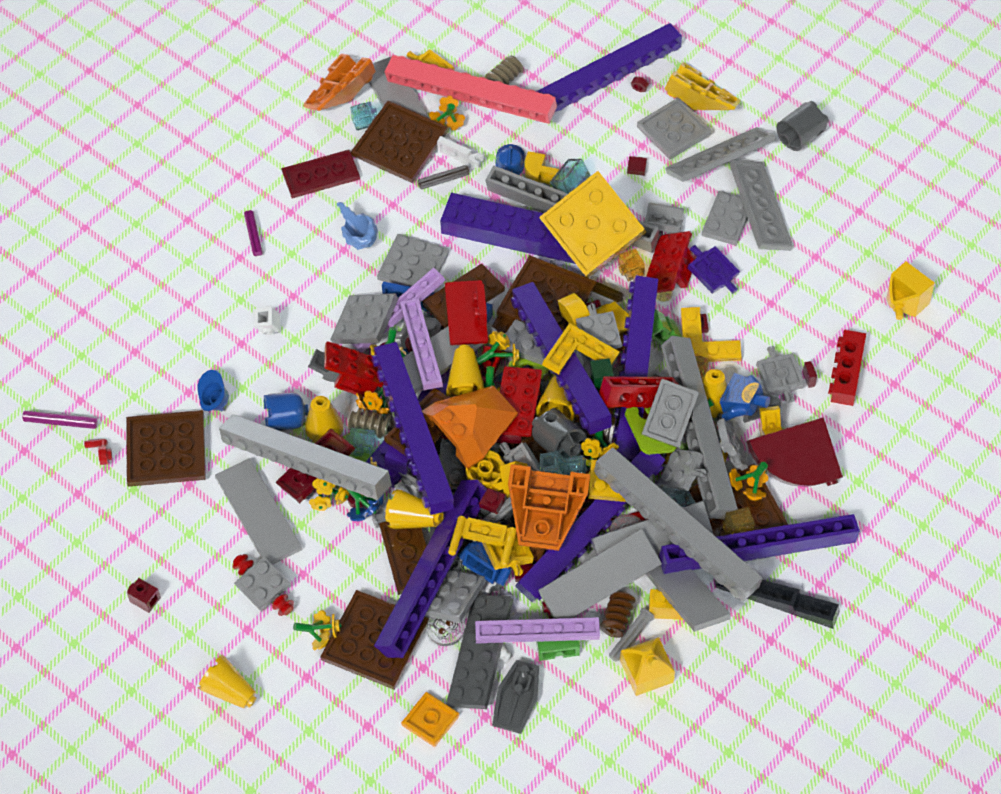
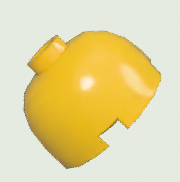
M489 450L483 460L469 469L466 468V477L468 480H479L488 489L502 481L500 466L505 464L497 453Z

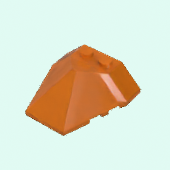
M341 53L327 69L329 73L326 78L322 77L320 79V87L317 91L314 89L303 107L321 111L352 101L360 89L372 80L373 74L376 72L372 60L362 57L355 63L348 54Z
M494 386L437 401L422 410L425 421L431 428L437 425L456 447L457 458L467 469L486 457L490 448L495 445L500 435L505 432L518 415V412Z
M511 464L508 487L519 546L559 551L588 495L591 475L570 472V475L532 471L530 466Z

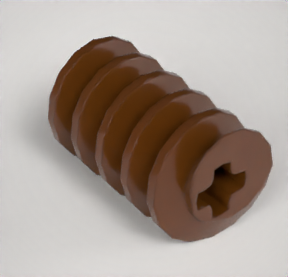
M624 592L611 594L605 614L602 617V622L600 623V629L610 637H623L622 632L626 630L625 625L629 622L627 618L631 616L632 604L636 602V599Z

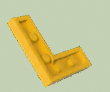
M700 307L681 308L682 337L690 338L697 362L741 361L740 340L702 342Z
M569 323L544 359L542 365L559 375L574 351L578 350L593 360L610 358L612 366L619 355V351Z

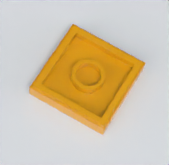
M425 692L403 719L401 725L433 747H436L459 718L460 714L428 692Z

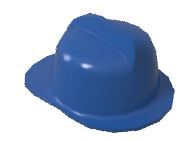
M514 144L500 147L496 153L495 166L520 175L524 169L525 154L523 149Z
M208 370L202 374L197 384L200 406L204 411L219 410L223 412L229 400V393L224 387L221 374L216 370Z

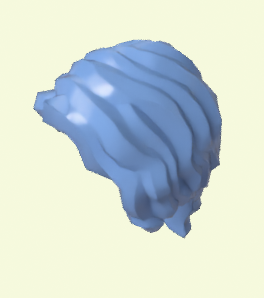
M338 202L337 206L340 208V212L345 219V225L341 227L347 245H351L357 250L372 246L376 241L378 233L377 225H375L373 218L364 213L356 215L343 202Z

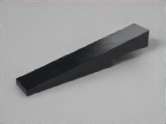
M763 579L759 588L747 598L834 629L840 613L839 604L803 595L800 594V589ZM717 582L716 588L730 593V590Z

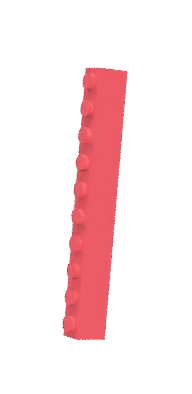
M392 55L385 70L388 82L445 97L450 95L453 99L550 124L557 108L556 99L550 94H541L531 89H522L516 85L511 86L500 81L488 80L485 77H476L469 73L454 71L450 68H441L435 64H426L419 60L407 59L404 56Z

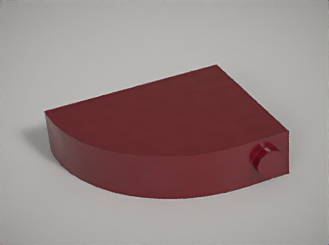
M824 417L746 441L748 449L758 466L761 462L767 463L768 467L765 473L781 483L797 487H810L824 483L830 486L837 484V479L843 478Z

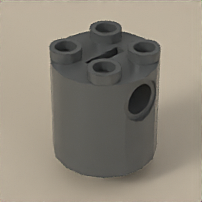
M814 101L804 102L800 107L779 121L776 130L780 141L787 148L799 151L826 130L829 119L827 115L821 112Z
M552 408L532 421V436L534 440L560 463L573 461L583 451L580 444L586 440L584 431L558 409Z

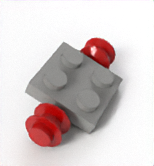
M240 554L234 558L232 568L238 570V574L241 576L234 584L261 612L272 602V609H279V616H286L292 612L294 601L288 600L287 594L281 595L291 586V583L265 557H262L255 565L253 560H248L247 554Z

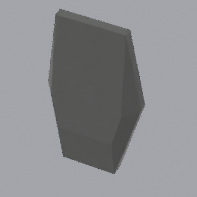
M520 660L514 662L498 686L493 727L522 734L538 700V665Z

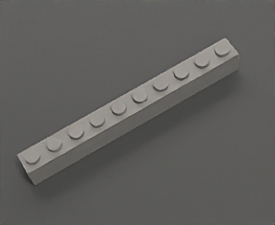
M494 165L485 180L487 191L543 212L548 211L568 195V193ZM638 220L646 230V233L631 245L652 253L659 240V228Z
M671 336L661 345L669 377H673L679 385L699 392L685 430V436L689 451L699 452L704 455L700 469H705L706 474H704L705 477L703 478L697 477L708 518L726 520L736 513L738 509L690 338Z
M232 414L219 427L221 440L227 445L285 465L288 468H293L350 491L360 493L366 497L379 500L391 487L388 470Z
M613 447L596 461L594 472L599 479L607 482L614 492L619 493L629 505L634 506L644 518L649 519L657 530L665 533L673 544L680 546L688 557L697 561L704 571H708L714 576L715 580L730 590V593L735 598H739L744 602L759 588L762 577Z

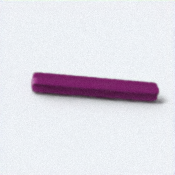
M26 410L22 415L24 422L96 429L98 425L97 418Z

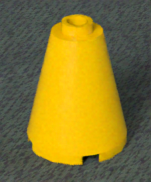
M461 345L455 349L446 388V395L449 398L484 388L474 349L470 348L469 345Z
M711 369L706 373L702 382L707 400L711 398L714 402V405L710 407L712 418H717L719 413L723 414L720 399L728 385L725 375L721 370Z
M556 376L551 378L536 407V417H540L550 409L556 408L573 421L574 411L572 403L567 401L563 387L558 386Z
M317 396L311 401L305 424L306 435L314 443L329 429L334 430L340 436L344 430L341 417L330 400L325 396Z
M396 489L392 492L394 494L393 499H388L385 519L386 522L390 523L388 525L389 528L437 527L443 521V512L430 515L428 508H424L422 499L406 491Z
M220 655L215 660L218 664L213 667L210 666L203 675L198 689L245 709L247 706L250 708L257 699L255 697L256 691L224 655Z

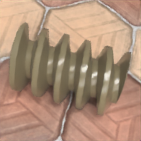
M510 55L488 72L485 78L509 85L510 81L514 80V77H518L519 73L524 72V68L515 56Z
M358 408L357 412L352 411L348 421V430L352 431L355 428V432L359 433L362 431L365 435L369 433L372 437L376 435L379 439L389 433L391 426L390 416L383 420V414H380L377 419L376 412L369 416V410L362 414L361 408Z

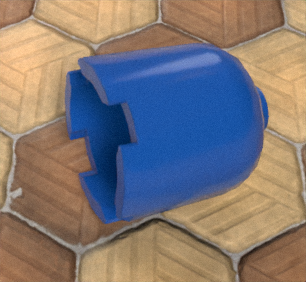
M272 393L264 395V409H268V417H265V426L278 431L297 429L303 425L305 416H308L309 409L308 404H304L299 394Z

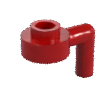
M107 439L84 441L85 449L98 447L100 465L109 464V460H112V450L108 449Z

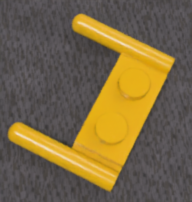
M458 516L448 553L452 556L456 554L460 538L463 536L464 539L500 547L504 546L500 565L507 567L516 536V528H507V526Z

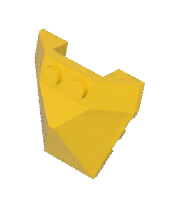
M685 62L680 65L677 72L674 71L671 74L664 89L668 91V95L673 98H680L693 110H735L741 101L726 89H720L715 86L713 80L710 79L708 81L701 77L703 73Z

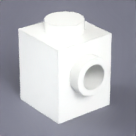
M273 307L254 309V327L264 335L280 332V313Z

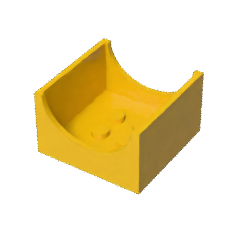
M596 171L539 217L587 278L594 275L646 233L643 226L599 171Z

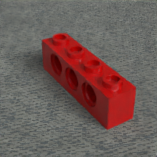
M844 329L843 337H838L837 347L840 348V352L835 353L834 363L838 364L837 368L833 367L831 378L835 380L834 383L829 385L828 394L832 395L830 402L849 406L854 405L867 333Z
M603 377L599 395L608 408H649L653 404L661 379L675 384L678 383L673 377Z

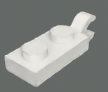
M440 136L437 140L439 153L467 166L471 164L473 167L479 168V162L476 160L484 161L483 154H472L469 148L461 146L451 139Z

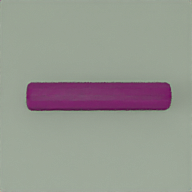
M252 210L245 211L244 217L253 256H261L263 252L254 212Z

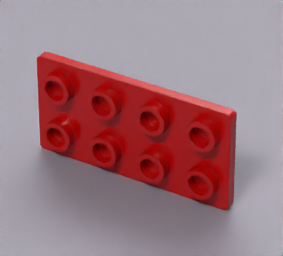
M691 231L659 236L646 277L658 279L657 293L673 291L676 283L680 288L688 287L692 274L688 269V265L696 260V257L688 248L692 236Z
M482 281L446 282L445 294L450 345L488 343L487 310Z
M326 341L324 368L339 373L334 382V388L355 395L358 392L362 397H365L366 391L373 393L377 386L382 387L384 385L383 382H379L377 376L378 367H374L372 355Z
M504 367L500 393L518 412V415L502 435L531 437L532 421L536 418V407L541 399V369Z

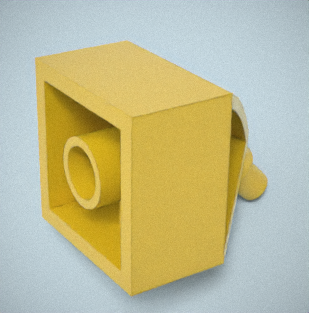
M907 261L891 273L886 295L887 302L895 312L897 320L903 319V313L916 317L930 304L935 282Z
M659 637L620 651V663L635 696L674 683L675 671Z

